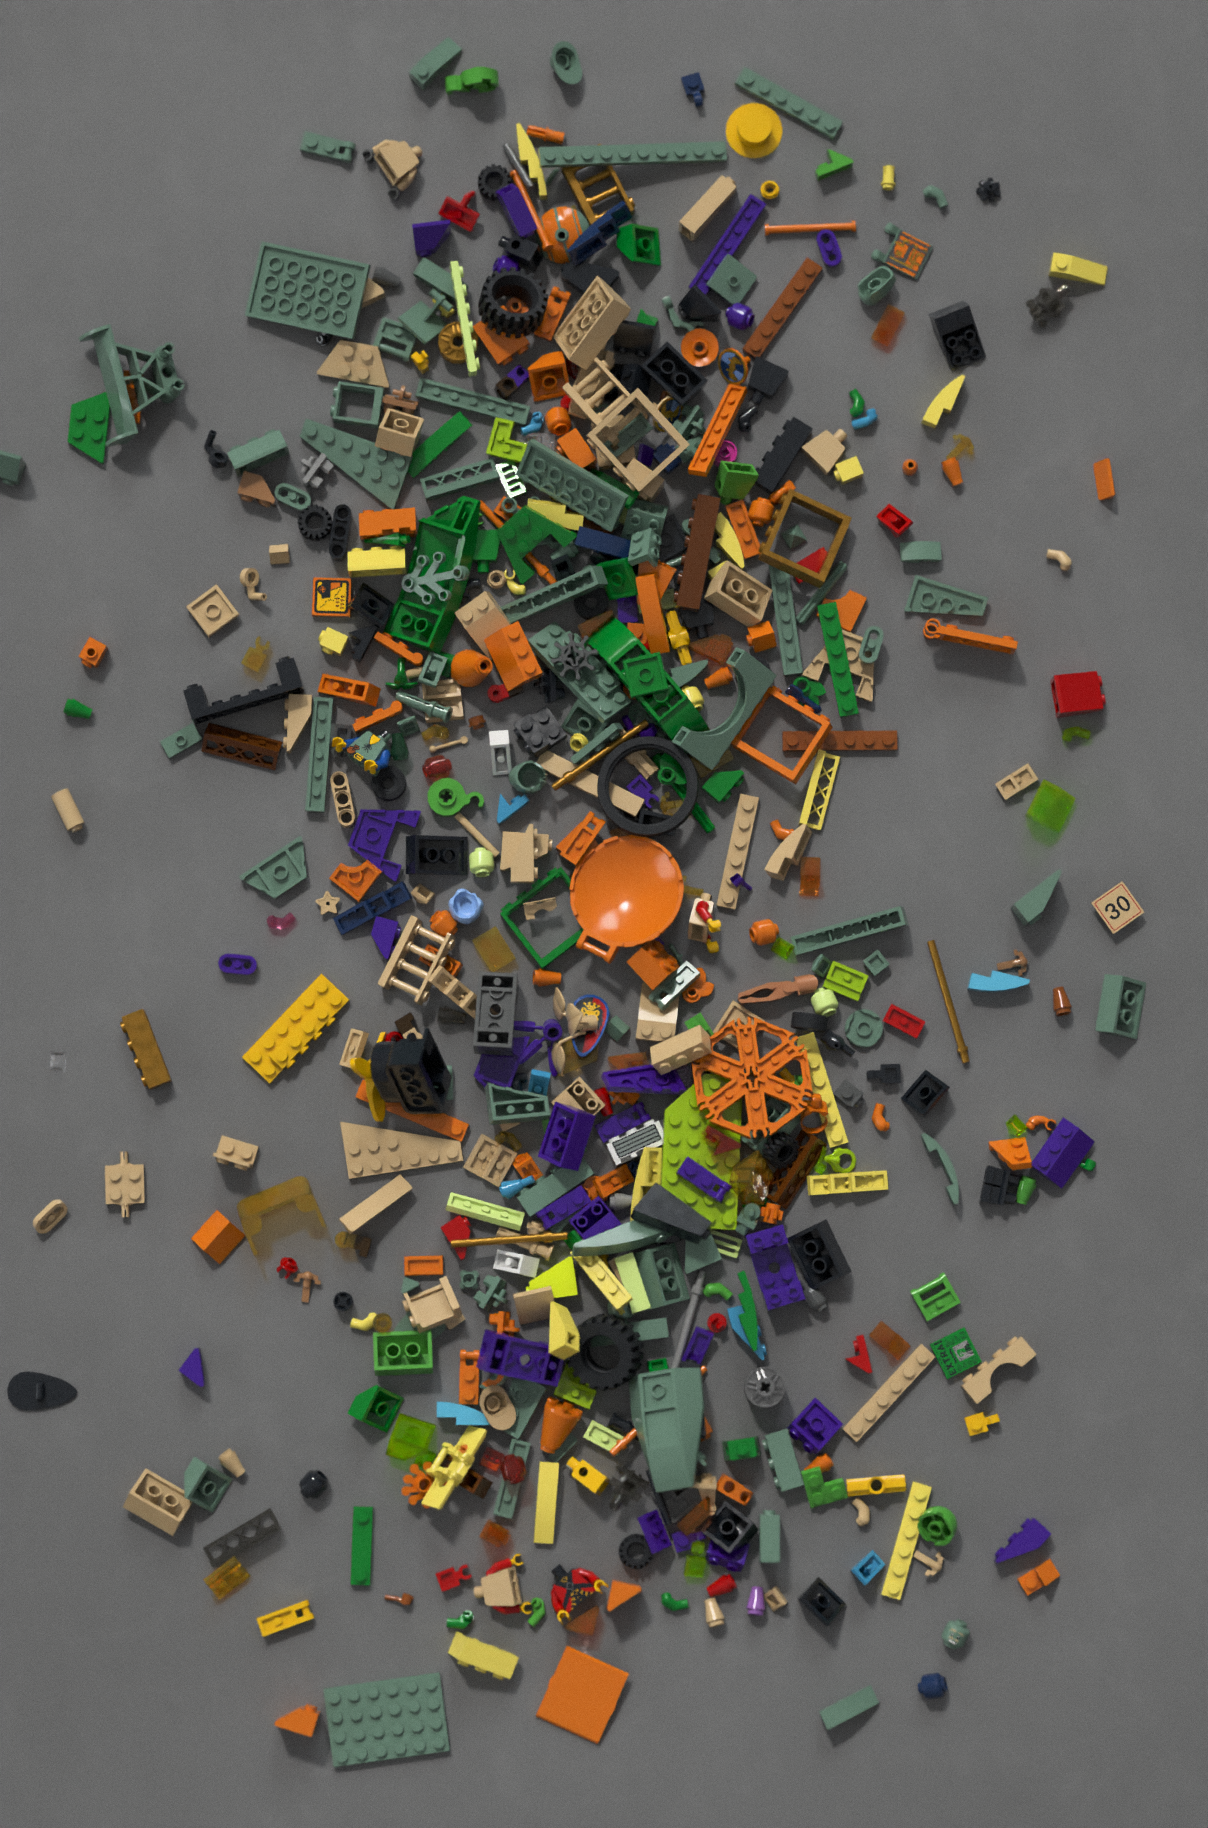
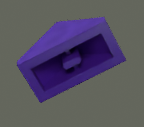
M194 1348L178 1371L198 1386L204 1387L206 1385L200 1348Z

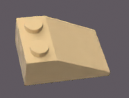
M484 591L456 611L455 615L490 660H493L484 639L510 625L511 622L492 594Z
M642 983L635 1040L661 1043L675 1036L679 996L670 1003L667 1009L662 1011L656 1002H652L649 999V995L654 990L646 983ZM665 993L661 994L662 998L667 996Z

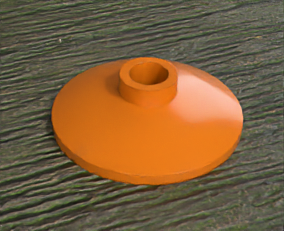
M706 329L691 330L684 336L681 343L682 356L691 365L703 367L712 363L717 357L719 350L716 337ZM701 345L703 351L698 352L696 346Z

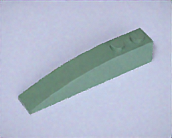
M591 566L500 608L511 624L576 599L607 585L608 582L602 566Z
M898 906L791 937L795 955H800L898 929L909 924L904 907Z
M632 1220L574 1244L572 1255L573 1257L597 1256L634 1250L655 1242L661 1243L667 1237L672 1236V1234Z

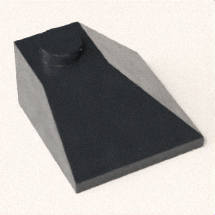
M696 285L688 291L678 304V313L685 320L688 318L690 321L719 322L721 319L722 311Z
M724 1501L700 1531L729 1554H732L747 1545L759 1529L754 1522Z

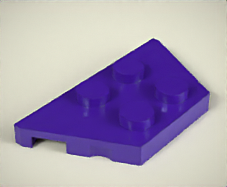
M530 1037L514 1038L513 1056L482 1054L473 1076L484 1088L488 1083L510 1088L519 1067L518 1058L526 1049Z

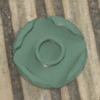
M862 1009L855 1011L848 1017L845 1023L846 1037L850 1043L857 1047H870L877 1043L882 1036V1021L871 1010Z

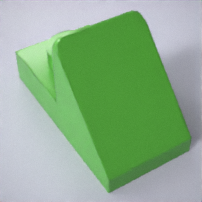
M827 149L826 154L830 164L826 162L819 165L818 169L815 170V176L817 181L852 168L853 160Z

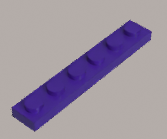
M752 194L749 195L688 289L696 285L705 295L708 294L710 288L706 286L707 282L726 254L734 255L766 207V203Z

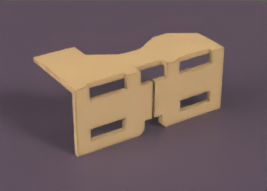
M556 898L540 900L543 903L537 904L539 901L523 903L526 920L535 919L534 914L538 910L553 911L557 907Z

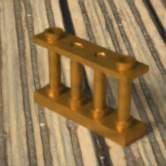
M587 166L560 167L583 215L590 225L607 212L605 211L599 215L597 213L594 214L591 209L593 205L617 193L620 194L631 215L634 214L635 203L631 197H627L612 166H605L606 170L583 181H577L575 174ZM611 176L615 184L614 187L591 198L585 197L583 191H585L586 187Z

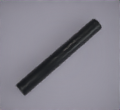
M649 1469L645 1470L665 1526L672 1524L662 1492H656Z

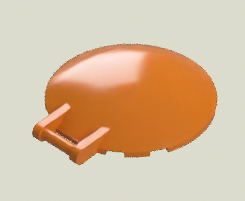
M634 835L614 836L603 840L602 843L594 848L592 847L584 854L578 862L570 882L571 908L578 923L584 929L576 943V948L580 950L585 949L611 964L620 947H633L645 944L657 938L669 928L681 908L684 883L679 865L664 846L647 837ZM591 937L610 946L608 952L588 943V939Z

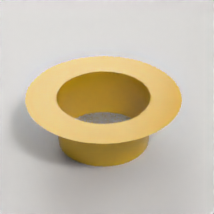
M759 103L745 104L738 107L730 115L726 124V137L730 146L738 154L748 158H761L770 154L778 146L782 137L781 121L778 115L766 105Z

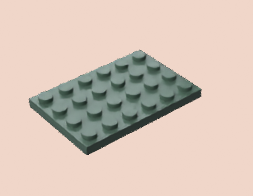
M261 241L245 316L354 340L371 265Z
M440 1672L323 1689L333 1767L450 1751Z

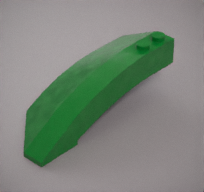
M462 496L452 505H446L438 509L432 516L418 520L419 527L407 574H412L417 566L416 560L419 555H427L430 563L424 567L419 577L425 576L433 563V554L435 552H444L446 555L445 562L441 563L435 574L452 571L458 565L466 566L470 573L476 546L481 502ZM453 578L437 582L445 590L451 592L452 596L449 601H441L438 594L426 584L420 585L428 593L434 594L435 602L433 604H424L422 597L416 592H406L402 587L384 632L420 649L440 654L455 620V612L459 609L468 578L465 581H457Z

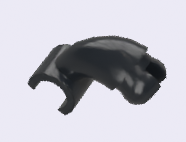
M472 578L467 581L462 599L468 597L469 602L472 601L469 592L480 588V579Z

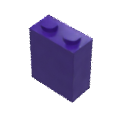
M511 183L495 191L514 232L520 237L524 236V238L534 234L533 230L537 229V226L519 188Z

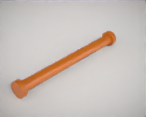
M515 169L510 172V177L519 188L537 226L536 231L543 244V251H549L554 247L553 243L549 241L523 181Z
M851 221V223L779 226L765 224V236L769 235V233L819 232L825 229L831 231L852 230V232H856V221Z

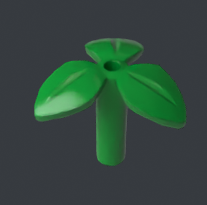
M399 658L394 683L385 682V685L395 690L400 688L407 690L417 686L418 682L408 683L405 675V659Z

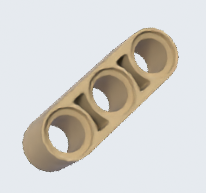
M337 771L330 778L337 818L342 827L350 828L355 824L356 817L349 781L345 773ZM339 776L345 779L344 784L341 786L334 784V780ZM341 795L348 797L346 804L338 803V798ZM344 814L352 816V820L349 823L342 822L341 818Z

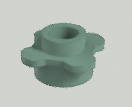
M462 1270L460 1272V1288L477 1289L479 1273L476 1270L472 1272Z

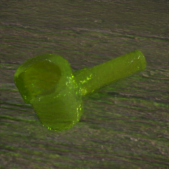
M824 1146L822 1147L820 1158L814 1167L815 1172L820 1175L823 1174L827 1167L822 1163L827 1151V1147Z

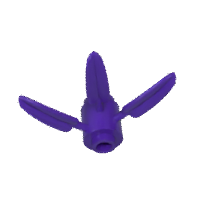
M548 1019L542 1026H535L536 1024L533 1021H514V1030L534 1032L535 1029L542 1030L544 1035L540 1040L535 1039L526 1047L518 1058V1064H523L542 1048V1042L547 1039L551 1041V1046L548 1047L550 1072L552 1076H557L558 1072L553 1065L551 1051L554 1041L559 1040L562 1036L560 1023L555 1019Z

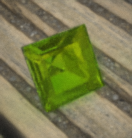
M778 937L771 951L787 960L795 946L789 941Z
M1016 1114L1005 1123L1008 1132L1017 1137L1027 1129L1026 1125Z
M423 1447L417 1453L414 1464L423 1468V1463L426 1461L432 1463L437 1454Z

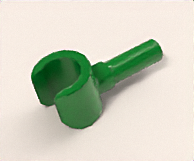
M1087 1158L1085 1164L1081 1162L1078 1167L1092 1171L1095 1168L1096 1162Z

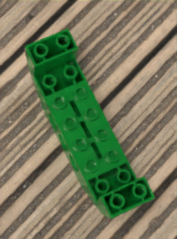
M613 617L589 637L590 641L587 645L592 650L596 649L599 651V656L629 690L622 660L651 653L624 624ZM665 670L669 690L636 697V700L670 738V742H672L682 726L696 732L710 730L698 710Z

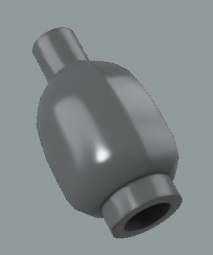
M806 1279L803 1280L801 1286L804 1289L803 1293L808 1305L813 1310H817L818 1313L828 1307L826 1304L827 1299L819 1288L811 1289Z

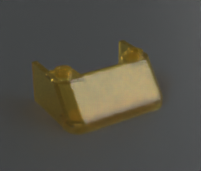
M297 1176L239 1201L237 1212L254 1256L260 1255L252 1237L259 1233L262 1228L259 1216L295 1201L298 1209L302 1212L316 1210L322 1227H328L307 1178Z

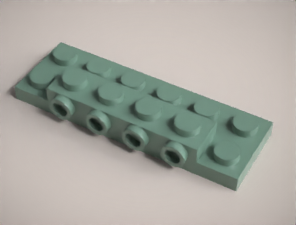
M554 621L528 639V643L532 651L604 724L627 708L632 701L619 688L621 684L620 679L614 673L611 674L607 670L606 663L603 660L598 661L594 655L589 658V664L594 666L596 671L593 672L588 667L583 668L580 674L582 677L581 681L576 679V672L574 670L569 671L565 678L560 676L564 669V664L557 663L554 665L551 662V659H557L561 656V649L555 647L554 643L558 642L561 646H567L570 642L568 633L572 632L570 630L565 632ZM574 633L575 643H581L580 636ZM589 646L586 647L587 651H592ZM574 653V657H572V659L575 661L576 657L579 655Z

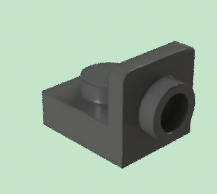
M846 1079L833 1093L850 1109L853 1106L857 1108L864 1100L861 1097L864 1093Z

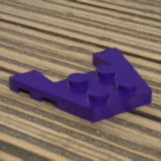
M361 809L348 846L396 882L402 865L383 858L396 822L416 828L421 811Z

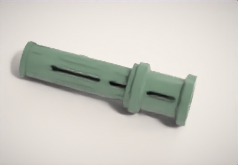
M400 690L395 697V701L427 713L428 717L439 718L444 723H448L452 716V707H444L436 701L429 702Z

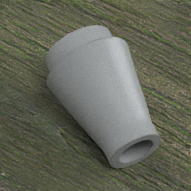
M613 1192L607 1198L608 1208L613 1209V1211L630 1208L633 1195Z

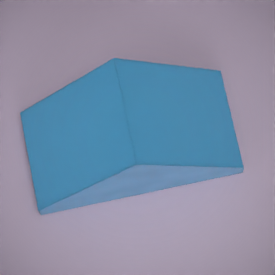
M872 1550L850 1570L865 1586L886 1564Z

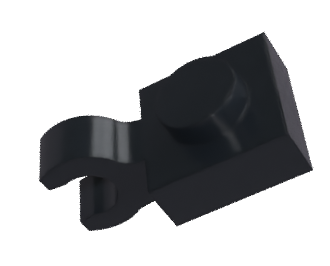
M881 1064L880 1070L866 1071L867 1079L881 1078V1084L901 1083L900 1064Z

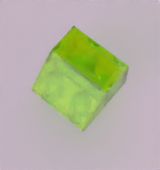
M1043 779L1024 816L1059 833L1076 798L1061 787Z

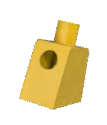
M572 1456L566 1464L573 1471L571 1475L599 1496L611 1482L609 1478L585 1460L579 1462ZM587 1470L588 1474L584 1477L583 1472Z

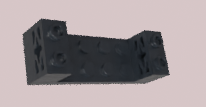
M282 657L278 659L279 662L275 663L282 685L278 686L277 683L267 686L266 690L260 691L255 689L249 691V695L241 697V694L230 697V700L223 702V700L212 702V706L208 704L202 685L192 684L187 686V689L183 690L193 723L195 725L287 698L289 694L303 693L304 688L294 657Z

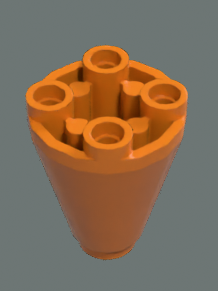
M466 649L455 654L451 663V677L463 687H475L490 674L493 664L483 654L475 650Z
M548 1397L544 1408L540 1448L543 1451L554 1454L580 1421L583 1411L574 1408L575 1404L565 1400L560 1402L554 1397Z

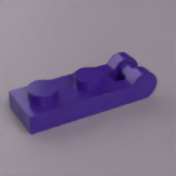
M643 1101L595 1125L603 1143L651 1119L649 1113L647 1114L644 1109ZM637 1111L640 1118L635 1120L632 1113Z
M688 1156L676 1172L719 1203H722L724 1200L723 1196L732 1188L731 1185L712 1174ZM715 1184L720 1187L717 1192L712 1190Z
M582 1185L535 1214L538 1218H541L544 1223L543 1227L547 1230L589 1204L591 1200ZM550 1211L555 1215V1218L551 1220L547 1215Z

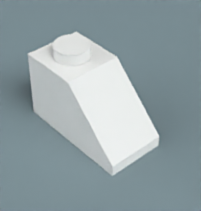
M508 730L489 731L493 776L509 774L512 768Z
M497 1249L493 1268L535 1278L540 1259Z

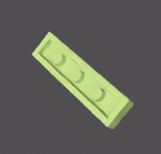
M452 1192L446 1206V1211L518 1231L521 1229L525 1215L524 1212Z

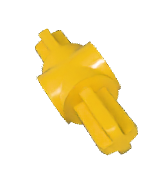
M669 611L665 616L670 628L667 635L671 648L677 650L682 666L691 664L692 659L688 649L690 639L687 629L680 625L676 611Z

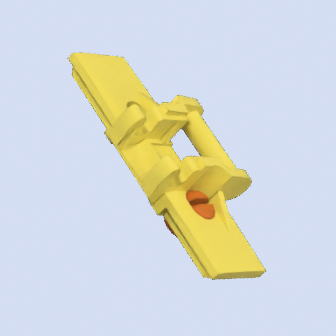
M468 1425L455 1446L443 1442V1448L430 1469L427 1468L426 1473L435 1478L422 1500V1505L438 1510L443 1508L454 1488L458 1487L475 1459L474 1455L484 1441L487 1430ZM449 1454L453 1458L449 1467H441L445 1457Z

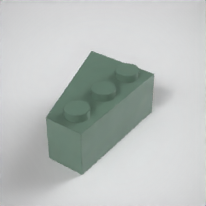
M488 1083L485 1086L489 1125L546 1120L550 1116L548 1096L496 1086L492 1083Z

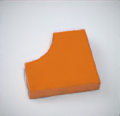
M849 590L840 599L829 600L824 598L822 604L836 602L841 628L851 632L867 597Z
M369 860L356 867L340 863L329 879L360 902L382 871Z

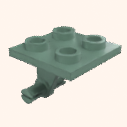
M434 288L429 292V295L436 300L432 309L424 302L419 301L397 319L424 345L439 335L441 330L447 325L436 315L440 306L447 312L453 308L446 300V297L440 295Z

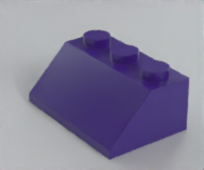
M555 1102L538 1157L561 1168L578 1171L594 1124L595 1115Z
M1063 1117L1032 1161V1169L1062 1189L1095 1141Z

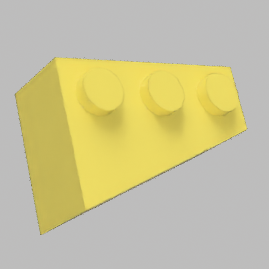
M456 1631L448 1651L450 1655L458 1659L457 1663L466 1667L469 1664L476 1666L475 1670L485 1674L486 1671L492 1672V1676L503 1680L504 1677L511 1679L519 1659L518 1656L508 1651L483 1643L478 1639L470 1638Z

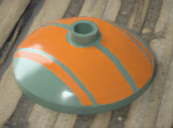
M556 207L547 211L540 218L545 233L554 247L549 251H543V244L536 229L535 241L539 245L543 256L548 260L559 264L570 263L572 259L567 250L590 224L586 217L578 210L571 207ZM560 232L565 233L564 239L559 238Z

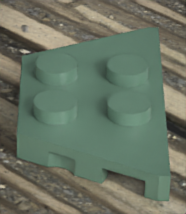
M297 837L240 875L239 878L274 899L278 898L307 878L302 837Z

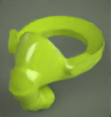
M837 1148L832 1154L826 1155L824 1161L832 1166L834 1172L848 1173L855 1167L856 1157L851 1150ZM846 1153L850 1155L852 1162L848 1168L844 1169L840 1167L839 1163L840 1156Z

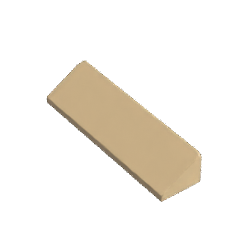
M399 1175L342 1216L339 1221L351 1235L410 1192L413 1187Z

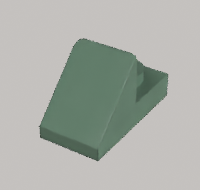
M430 651L418 682L436 688L448 658Z

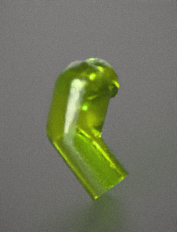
M1078 726L1066 728L1062 731L1061 739L1066 742H1070L1072 736L1088 739L1091 731Z

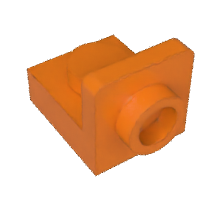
M528 1152L519 1154L512 1162V1165L522 1179L532 1175L536 1181L543 1176Z

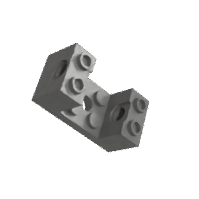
M479 971L473 1039L475 1054L513 1056L515 1005L518 999L519 986L517 973ZM493 1006L500 1007L501 1012L498 1015L490 1013V1009Z

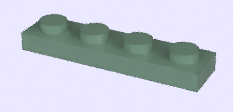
M514 1438L511 1440L493 1512L494 1515L512 1519L531 1444L529 1442Z

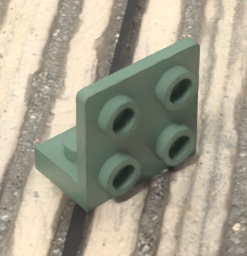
M636 498L627 511L621 538L631 541L632 534L652 528L661 537L668 506Z

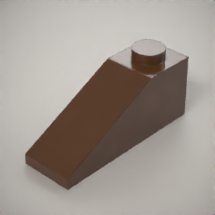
M447 1454L441 1467L448 1468L453 1458ZM469 1468L459 1485L484 1499L493 1482Z

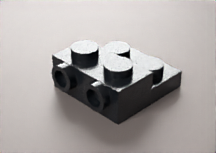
M547 705L534 714L530 715L529 713L514 723L515 729L513 731L519 740L521 738L524 740V748L529 755L533 753L535 758L568 738Z

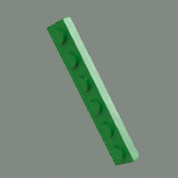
M832 602L817 605L839 717L857 715L859 712L837 604Z

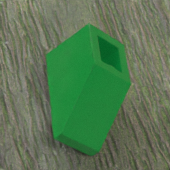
M742 770L714 772L702 786V790L718 804L721 801L726 802L732 795L730 792L734 786L738 788L744 781V778H742L744 772Z

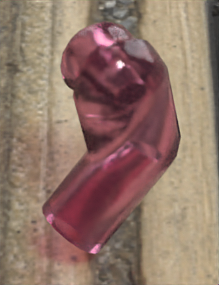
M289 912L283 918L271 915L267 918L266 922L272 929L283 930L296 918Z

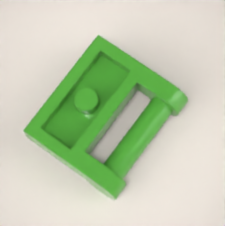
M944 1272L939 1274L938 1278L922 1287L910 1290L926 1321L961 1303ZM941 1284L945 1286L946 1289L922 1301L921 1295Z

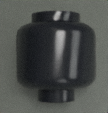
M320 1470L308 1471L299 1482L300 1493L307 1499L319 1498L328 1488V1478Z

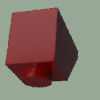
M459 1215L440 1227L450 1243L451 1240L470 1238L471 1231L469 1228L471 1224L466 1216L462 1218ZM467 1247L454 1248L461 1260L465 1259Z

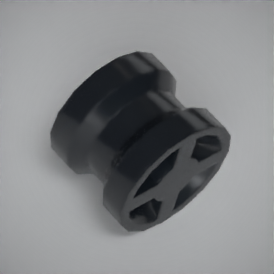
M339 1292L334 1296L333 1304L336 1309L347 1311L353 1305V1298L349 1293Z

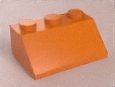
M519 621L498 630L484 639L508 692L543 676V672Z

